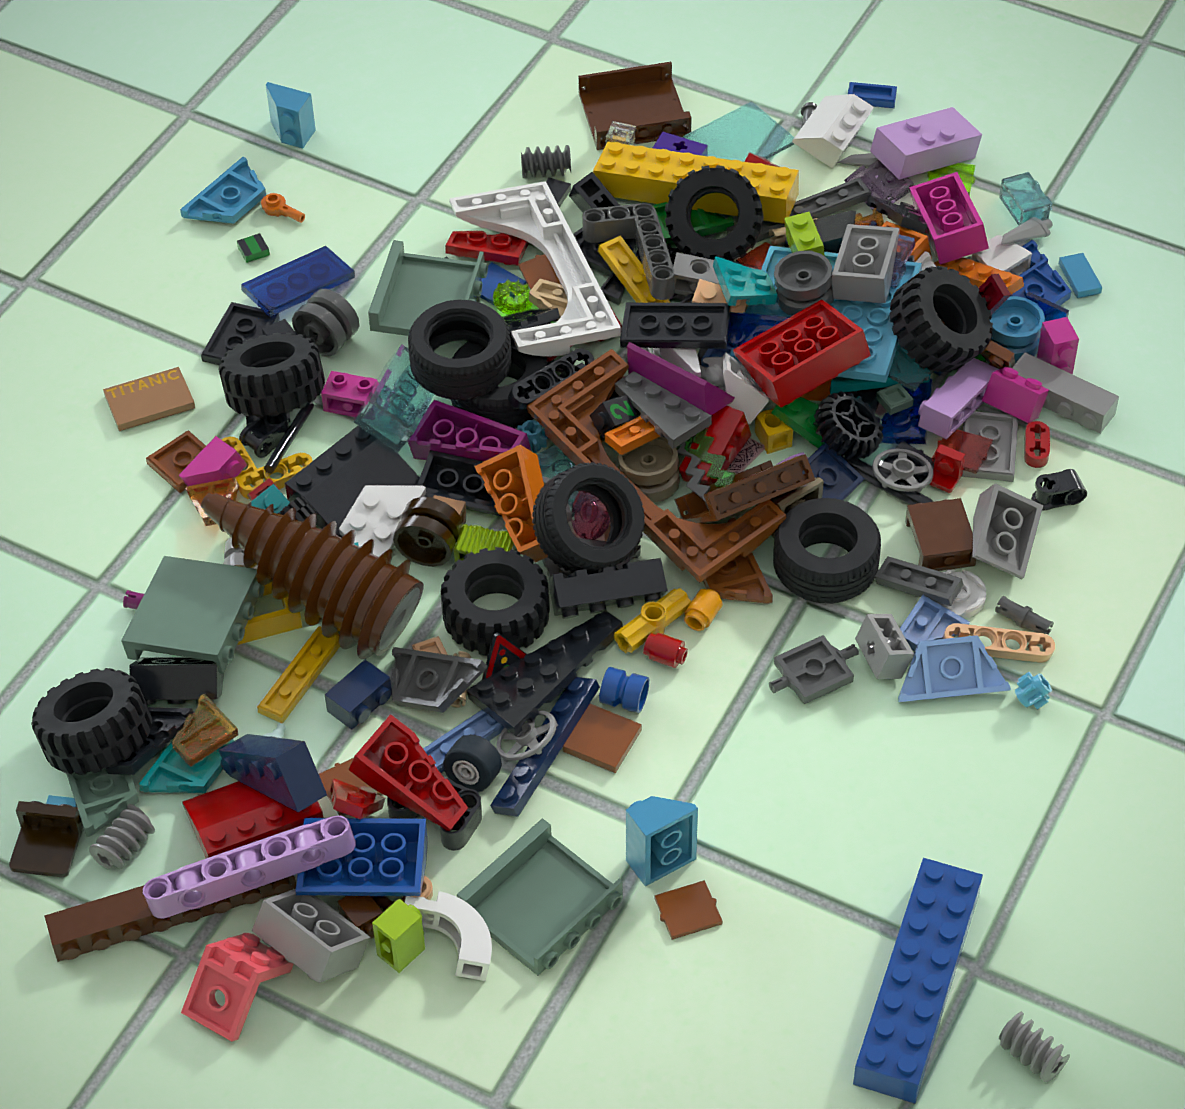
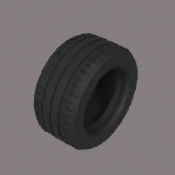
M459 299L436 304L425 310L414 321L409 330L408 349L411 372L418 384L438 397L450 400H467L483 396L494 390L504 381L511 367L509 327L499 313L483 303ZM453 341L475 342L486 348L477 355L460 359L443 357L434 352L440 346Z
M601 463L578 464L554 476L541 488L537 499H535L534 512H532L534 534L537 537L536 540L540 544V548L543 549L545 555L547 554L554 564H557L566 571L569 570L571 573L587 569L590 574H594L601 567H612L625 561L637 549L638 544L641 542L645 525L643 504L634 485L630 483L628 478H625V475L620 474L618 470ZM575 491H585L596 496L607 509L610 516L611 530L607 541L602 547H592L581 542L570 529L567 522L566 507L570 496Z

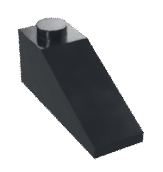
M590 172L574 184L569 194V197L583 213L593 208L621 206L593 172Z

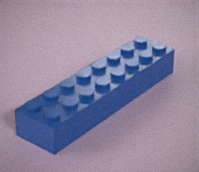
M923 857L855 1065L853 1085L914 1104L916 1103L978 901L983 874Z

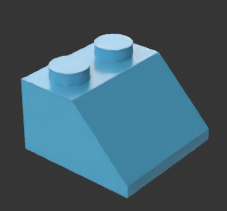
M267 82L265 86L270 122L281 143L303 149L316 131L311 93Z

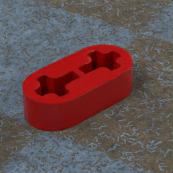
M1033 421L1026 426L1024 460L1031 467L1041 468L1049 460L1050 429L1043 422ZM1035 433H1039L1040 439H1035ZM1034 450H1039V456H1035Z

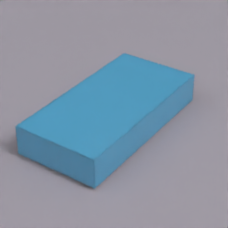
M1084 253L1059 257L1058 264L1077 298L1101 294L1102 285Z

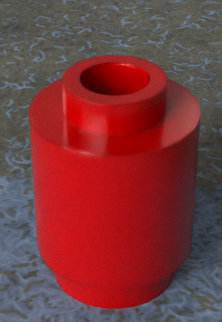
M659 632L657 634L650 633L646 639L643 654L649 656V660L676 668L679 664H684L688 648H685V641Z

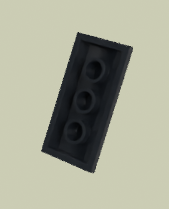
M430 450L417 486L426 487L424 497L433 498L436 495L466 502V509L502 517L494 506L496 504L491 494L487 492L484 486L485 482L482 476L477 473L474 467L483 461Z

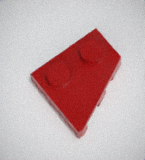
M335 778L332 780L330 787L334 810L362 819L383 809L386 798L377 795V791L373 788L366 786L359 788Z

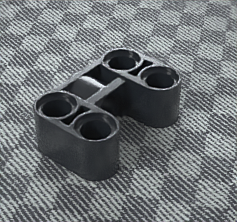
M444 777V779L449 780L467 807L471 808L467 809L450 831L440 827L441 843L448 850L455 851L462 849L468 843L481 823V796L477 791ZM387 797L389 819H416L419 815Z

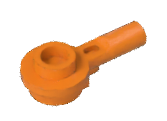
M270 193L261 200L262 209L270 216H288L300 223L305 219L304 213L286 205V200L281 194Z

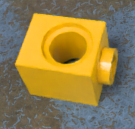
M773 409L760 412L755 418L754 432L767 454L792 447L793 429L771 413Z

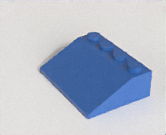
M304 818L303 825L312 824L326 818ZM347 818L356 845L354 850L346 856L328 861L297 875L296 895L421 896L428 848L426 819Z

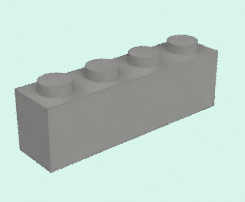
M1024 353L1012 368L1018 371L1019 376L1026 379H1036L1042 383L1043 387L1049 389L1043 405L1044 408L1101 434L1116 414L1119 400L1118 395L1032 355Z

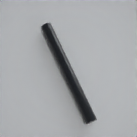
M312 402L306 403V406L301 408L264 466V470L267 473L272 474L313 410L314 404Z

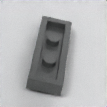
M887 556L875 575L876 584L919 597L925 595L935 602L948 606L953 604L964 586L962 578Z

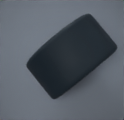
M470 734L462 736L454 743L445 755L443 766L447 777L455 783L477 792H483L499 774L502 761L498 750L492 743L481 736Z

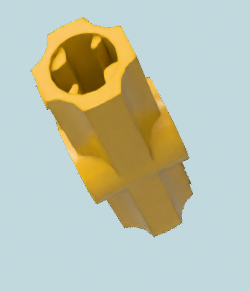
M674 588L657 602L653 601L644 604L641 608V614L614 633V640L617 642L618 647L625 653H632L646 642L650 633L657 634L659 632L664 634L665 627L684 614L690 605L691 600L688 598L687 593L681 588Z

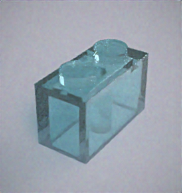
M1029 172L1002 179L999 198L1018 225L1023 224L1032 217H1037L1042 221L1049 219L1052 202L1041 190L1039 182L1034 180Z

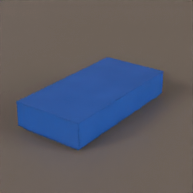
M849 82L848 94H855L873 107L895 109L897 86Z

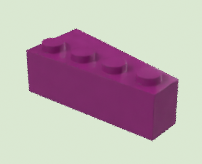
M433 400L407 439L413 458L427 460L430 450L483 462L518 445H522L532 451L527 433L437 400Z

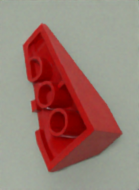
M390 714L355 754L349 771L374 790L450 831L467 811V805L449 780L444 779L435 766L436 762L432 756H428L419 744L420 740L415 732Z

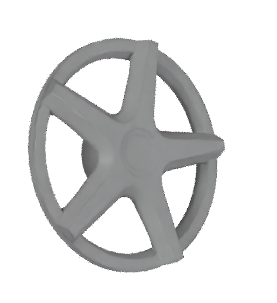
M906 449L883 451L875 457L872 464L873 474L882 483L884 488L889 487L899 491L921 492L923 488L930 484L933 478V469L928 460L920 454ZM899 453L898 459L893 464L880 460V458L887 454ZM907 454L924 462L925 466H914V463L907 459ZM878 467L892 473L885 479L880 474ZM929 472L928 477L922 483H918L913 476L914 474ZM903 479L911 486L898 485L894 482Z
M538 710L539 715L548 717L550 722L535 728V719L533 721L527 720L522 725V731L517 736L504 728L496 744L500 756L508 762L525 759L535 753L541 754L542 748L551 740L558 726L551 713ZM548 732L545 738L538 743L536 738ZM502 739L515 740L516 743L505 753L501 748ZM524 746H528L530 748V750L526 752L516 754Z

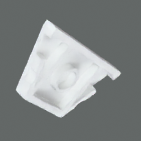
M365 485L339 528L340 535L343 537L349 531L355 530L354 543L358 542L359 547L368 540L373 539V554L379 557L385 551L394 548L393 536L398 523L401 521L407 503L414 498L424 497L426 487Z

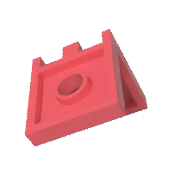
M243 933L208 944L205 947L181 1013L231 1042L238 1040L259 984L290 973L294 964L288 962L273 947H268L261 943L260 938L251 933ZM217 990L222 991L225 995V1004L223 1006L219 1005L215 999Z

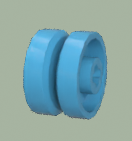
M1009 297L992 314L990 320L993 323L991 340L1013 352L1015 363L1024 353L1035 356L1038 352L1042 322L1045 321L1043 310L1035 302L1027 298Z

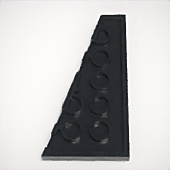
M606 610L598 613L593 618L572 628L558 638L549 641L539 649L526 654L520 660L479 681L476 685L466 690L468 699L517 736L522 731V725L527 720L533 721L539 715L538 709L544 703H551L577 677L576 672L582 666L587 667L593 661L592 656L597 651L605 650L614 641V633L623 627V623Z

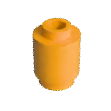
M700 589L685 611V623L696 631H703L704 628L709 627L723 606L720 595L712 589Z

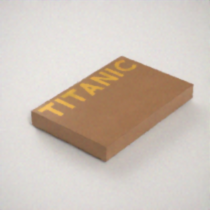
M179 367L103 389L104 396L119 431L195 409L194 400Z

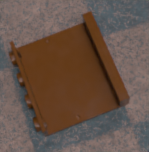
M671 61L578 76V94L596 150H604L607 142H619L627 145L655 142L662 132L679 137L691 136L692 117L690 111L684 112L672 80Z
M803 454L775 466L769 460L708 485L711 489L707 494H704V498L709 510H707L704 500L694 492L678 497L674 501L683 520L695 523L718 521L815 481V477L806 454Z

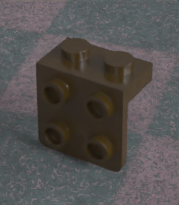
M19 801L16 814L21 829L9 862L10 870L18 873L61 878L68 876L83 830L78 807H72L67 804H43L39 801Z

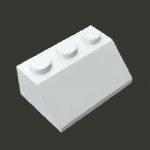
M855 94L825 96L794 137L792 143L833 169L865 124L874 107Z

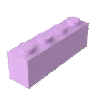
M975 358L957 370L956 374L947 378L941 388L935 389L930 399L922 402L918 414L921 415L918 426L947 439L984 403L982 399L992 372L999 369Z

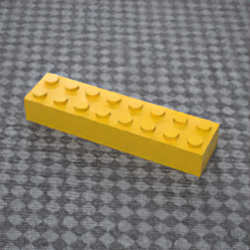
M607 142L593 169L595 176L614 198L659 204L669 202L668 196L671 190L677 187V181L680 178L685 179L689 176L688 172L692 170L696 172L702 170V166L708 165L710 168H716V165L724 166L728 170L732 168L738 171L741 176H745L752 186L755 187L762 204L763 220L784 224V218L790 216L799 195V170L721 159L714 156L674 152L666 149L627 145L619 142ZM722 193L707 194L697 200L692 207L693 210L699 208L706 212L738 216V209L734 201Z

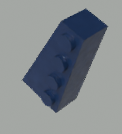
M246 734L219 749L222 757V768L230 777L297 812L327 796L305 741Z

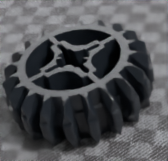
M842 391L837 394L833 392L820 402L813 415L815 418L813 425L817 427L816 434L822 436L821 442L828 444V450H835L837 456L843 454L846 460L853 458L857 461L861 458L869 457L879 448L884 437L882 433L884 427L879 424L881 418L875 415L876 410L868 406L869 402L864 403L861 401L860 396L855 398L851 392L845 394Z

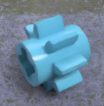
M527 420L522 426H517V430L527 433L533 453H537L542 447H547V439L549 438L545 435V429H542V426L537 421Z
M1027 672L1018 679L1017 685L1019 687L1015 689V694L1025 707L1028 708L1034 705L1038 710L1049 702L1048 699L1050 697L1048 693L1052 689L1042 674L1039 673L1033 677L1030 672Z

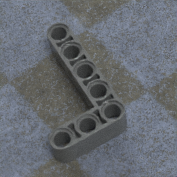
M641 203L593 208L584 211L582 215L584 240L591 243L607 242L620 235L623 240L635 239L652 297L658 300H667L674 295V268L656 210L652 205Z

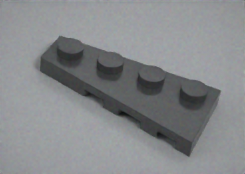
M634 371L615 383V392L620 397L627 395L634 409L641 413V418L646 423L650 421L655 426V432L661 437L665 436L668 439V444L673 449L712 424V416Z

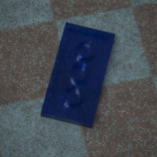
M323 246L242 283L241 290L271 317L308 300L320 289L330 290L355 278V271L331 249Z

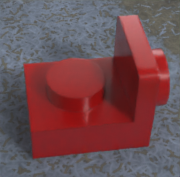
M940 444L936 450L933 478L929 485L951 493L962 477L965 454Z

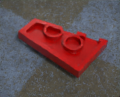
M452 231L445 245L446 254L458 257L478 259L479 252L481 251L484 252V261L518 266L529 242L505 233L487 235L484 231Z

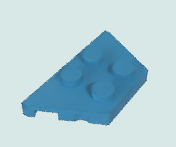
M242 157L180 209L181 217L234 224L266 196V189L262 182L258 180L255 171L251 170L248 166V160Z

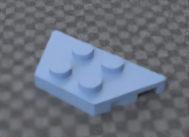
M978 635L920 641L917 644L906 674L898 702L1010 691L1011 687L997 669L993 658L986 652L985 646Z

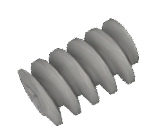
M128 804L127 809L120 813V818L114 819L112 826L105 829L104 835L99 836L96 843L89 847L91 856L102 867L111 869L112 866L122 869L125 864L120 857L130 860L132 854L129 849L138 851L140 846L137 841L142 843L147 841L148 838L144 832L148 834L155 832L149 817L135 805Z
M1021 1011L1009 1020L999 1035L1000 1046L1004 1050L1010 1049V1054L1014 1058L1020 1057L1022 1065H1030V1071L1033 1074L1040 1073V1079L1043 1082H1049L1064 1068L1070 1058V1054L1064 1057L1061 1056L1064 1049L1062 1044L1054 1049L1051 1047L1054 1041L1053 1036H1049L1043 1041L1041 1039L1044 1032L1043 1028L1032 1032L1031 1029L1034 1024L1032 1019L1022 1024L1021 1021L1024 1013Z

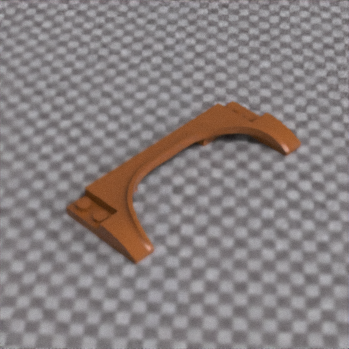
M610 349L528 404L527 410L545 429V435L575 465L591 462L601 463L602 465L605 464L608 467H613L621 474L622 472L606 454L600 434L589 416L602 402L610 399L615 390V383L623 378L629 368V365L613 349ZM630 481L637 490L643 504L642 507L645 514L643 533L681 571L686 569L699 583L738 555L745 558L768 539L786 519V514L769 499L759 503L735 521L721 524H703L677 518L668 508L666 510L659 508Z

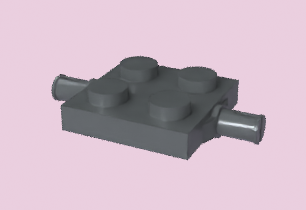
M824 635L819 636L774 657V665L782 674V677L769 682V688L772 693H776L789 687L797 694L803 704L809 703L854 681V674L846 665L845 660L859 655L858 648L855 647V644H851L842 650H838L829 643Z

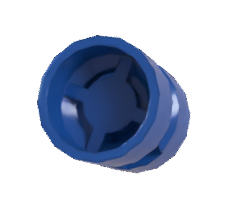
M608 667L602 680L599 702L613 707L622 704L624 710L639 714L644 707L648 695L650 679L647 676L636 673L627 676L625 670Z

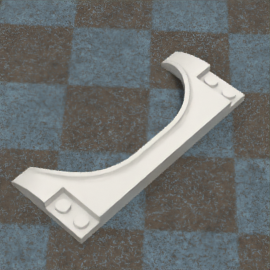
M546 181L449 198L456 217L482 228L518 237L541 250L550 261L568 300L567 307L556 323L511 331L512 339L519 352L536 356H561L570 353L571 345L621 336V327Z

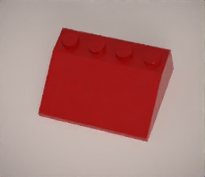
M822 299L733 349L734 355L762 391L780 408L792 403L798 397L813 391L819 385L837 377L840 373L852 366L858 365L861 361L871 356L864 330Z
M239 781L182 801L206 859L302 826L304 818H324L318 801L297 812Z

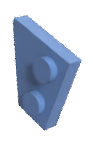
M922 595L900 627V630L910 648L915 651L920 641L942 639L945 629L953 623L969 625L970 622Z

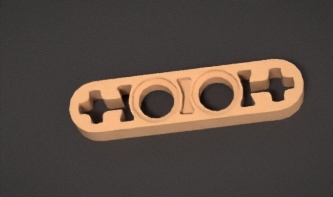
M960 623L949 625L942 639L954 638L953 634H956L957 637L969 635L985 636L992 642L991 646L985 647L989 656L1038 663L1048 661L1055 650V642L1047 634ZM1009 639L1017 641L1020 649L1012 650L1008 648L1005 641ZM1027 642L1029 643L1028 646H1027V648H1029L1028 651L1025 650L1026 645H1027ZM1037 644H1041L1045 652H1041Z

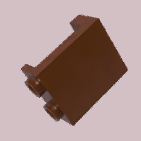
M961 498L907 505L905 523L907 527H911L920 554L919 566L936 571H944L976 565V558L973 557V532Z

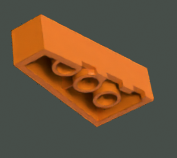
M518 445L474 466L477 473L482 476L485 482L484 486L487 492L491 494L498 514L502 515L506 523L505 527L518 552L523 556L527 555L534 562L547 558L548 555H545L536 540L537 537H535V530L533 529L534 524L532 523L535 499H537L538 493H540L541 488L544 486L537 454L522 445Z

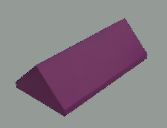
M629 342L627 346L628 375L634 371L710 415L733 402L735 397Z

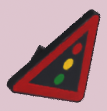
M495 633L487 656V668L483 672L482 680L520 660L527 653L501 634Z

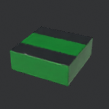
M260 233L237 240V247L246 263L270 255L269 248Z

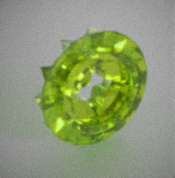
M507 279L505 283H499L493 292L494 305L499 311L507 315L529 310L533 305L529 301L530 290L528 284H521L519 279L516 282H511ZM510 292L518 296L517 303L512 297H509Z

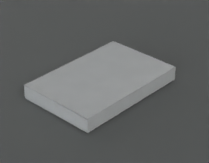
M974 411L964 421L961 453L965 454L962 477L1014 482L1018 418L1012 415Z

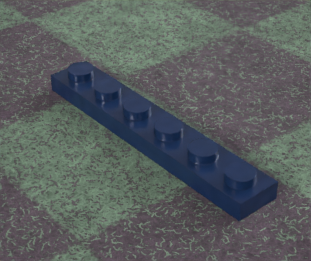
M576 677L564 689L550 711L558 724L553 737L542 748L541 754L535 753L518 761L490 805L495 814L519 817L598 692L600 685L596 679ZM546 717L541 726L550 722L548 717ZM548 732L536 738L538 743L545 738Z

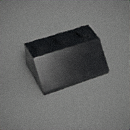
M140 657L138 661L135 660L129 665V675L137 681L147 705L156 704V700H167L168 704L173 705L184 704L185 700H196L197 704L201 702L213 704L214 699H218L222 695L224 674L219 673L217 664L214 661L189 657Z

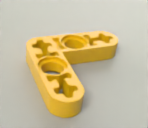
M225 437L221 440L237 450L248 466L233 479V482L244 498L249 499L248 493L262 484L263 479L266 481L270 478L271 474L264 470V466L256 468L238 438ZM296 453L281 459L273 473H282L283 476L279 479L271 478V480L278 489L284 488L285 482L313 461L312 457L306 453Z

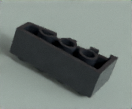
M661 558L626 563L622 565V569H617L616 565L608 566L607 568L601 567L595 571V574H590L587 569L574 571V573L567 575V578L563 577V573L553 574L548 585L554 615H562L563 619L579 616V611L590 610V614L607 610L606 606L617 604L618 608L633 606L636 600L644 599L645 603L658 601L668 591Z

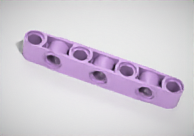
M338 815L155 877L144 885L143 895L153 916L167 918L346 856L354 850L356 845L347 818Z

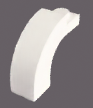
M438 891L437 901L428 900L424 897L406 896L405 903L407 905H414L422 914L423 927L438 930L446 934L454 942L458 952L455 976L486 981L491 960L492 940L489 929L481 915L467 902L445 892Z

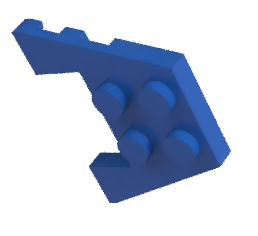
M1031 240L1022 246L1032 253L1030 268L1019 275L1023 277L1024 287L1011 296L1023 297L1035 302L1043 310L1045 316L1071 298L1072 291L1056 270H1052L1049 266L1048 258L1045 254H1041L1038 251L1037 243Z

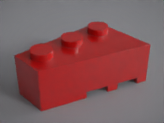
M725 406L711 415L712 424L697 434L688 450L689 453L701 459L697 469H702L706 472L699 483L700 485L708 486L722 480L728 467H730L729 465L733 463L734 458L738 456L739 451L742 450L743 446H745L744 444L752 436L744 412L730 406ZM685 456L678 470L683 481L689 482L692 476L687 475L685 471L692 458Z

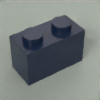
M364 659L324 694L327 712L353 730L359 723L365 722L378 706L385 704L392 695L390 676Z

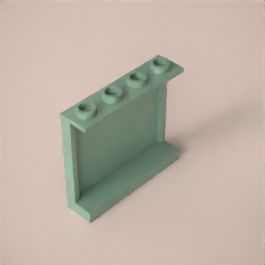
M393 240L368 311L370 331L408 336L414 321L425 310L436 304L459 299L477 302L476 296H481L482 278H486L488 273V263H484V252H479L477 262L404 253L403 241Z
M163 556L121 640L127 658L138 661L143 651L208 660L216 662L219 673L224 674L228 663L233 661L238 642L242 641L248 620H251L254 616L256 603L264 594L265 585L258 583L257 569Z
M542 818L457 894V897L467 902L481 915L493 940L539 976L545 969H551L557 963L562 953L567 949L574 948L588 929H594L600 923L604 914L610 909H616L623 899V881L619 878L613 884L554 838L551 833V824Z

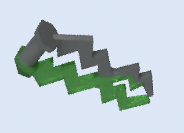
M709 426L697 433L694 440L691 437L680 444L681 446L677 450L679 455L692 458L685 471L687 475L692 476L686 487L704 500L707 510L709 508L704 494H707L711 488L710 486L699 484L706 473L705 470L697 469L701 461L712 464L706 476L718 479L714 484L716 487H724L733 483L735 472L720 470L726 459L725 456L707 452L714 441V437L705 436ZM692 440L694 443L700 444L697 450L689 448Z

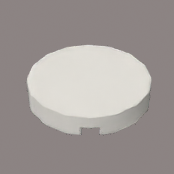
M955 569L943 572L962 578L964 586L951 606L938 604L962 618H970L978 614L984 608L987 596L986 586L980 577L966 570L955 572Z

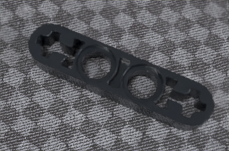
M584 348L575 349L519 381L509 392L508 400L510 404L516 409H527L528 404L594 361L592 353ZM576 360H583L585 362V364L580 363L576 365L575 368L573 367ZM561 368L565 370L567 378L559 377L555 369ZM541 379L545 381L548 389H540L536 385L535 380ZM528 389H529V391H530V392L528 393V395L526 396V398H524V397H520V398H519V397L517 396V394L522 395V394L526 393Z

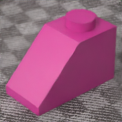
M215 436L179 476L188 488L194 492L229 485L247 464L237 450Z

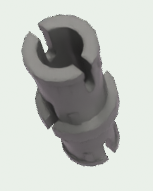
M1002 596L998 601L997 605H1000V607L996 606L995 612L1015 621L1016 626L1020 628L1026 627L1036 633L1047 635L1051 632L1052 629L1049 627L1052 628L1054 622L1032 612L1033 609L1031 607H1023L1006 596Z

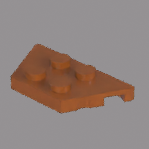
M732 517L728 522L735 521L736 518ZM752 552L745 558L738 555L703 580L706 589L716 591L721 599L767 604L773 602V595Z

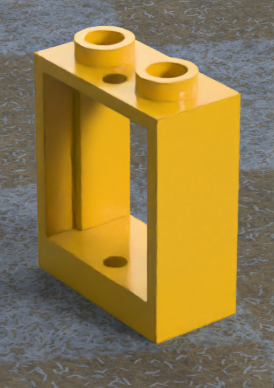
M272 582L265 585L263 596L272 594ZM288 597L281 599L284 609L248 620L244 637L237 645L303 628L300 612L291 613L288 608Z

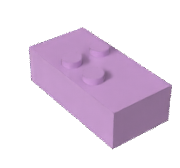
M954 107L877 127L870 152L900 180L974 159L983 134Z

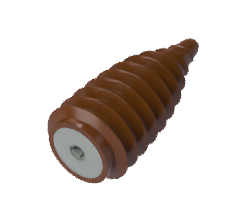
M208 493L201 503L204 513L219 525L222 532H226L231 537L232 547L236 550L242 549L244 551V566L246 568L258 566L256 575L258 583L267 585L272 582V596L274 599L281 600L288 597V608L291 613H298L305 609L304 617L306 624L314 626L322 622L323 636L330 638L339 634V644L342 649L347 650L357 645V655L360 659H367L373 654L376 656L384 654L402 634L420 602L424 584L409 574L411 565L409 559L396 567L391 564L392 549L385 551L379 557L373 554V539L368 540L361 547L354 545L355 530L349 531L342 538L335 536L336 521H332L323 529L316 528L317 515L315 513L308 516L302 522L295 520V507L281 515L274 513L273 504L269 505L266 509L252 506L251 502L244 504L217 493Z

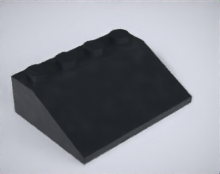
M362 422L285 482V488L289 502L294 501L301 495L304 496L317 511L316 525L321 529L330 522L336 521L335 536L342 538L339 528L365 485L417 486L420 477L380 433Z

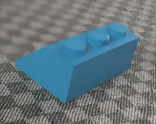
M650 796L643 801L634 802L626 809V861L645 887L697 859L698 807L695 804Z

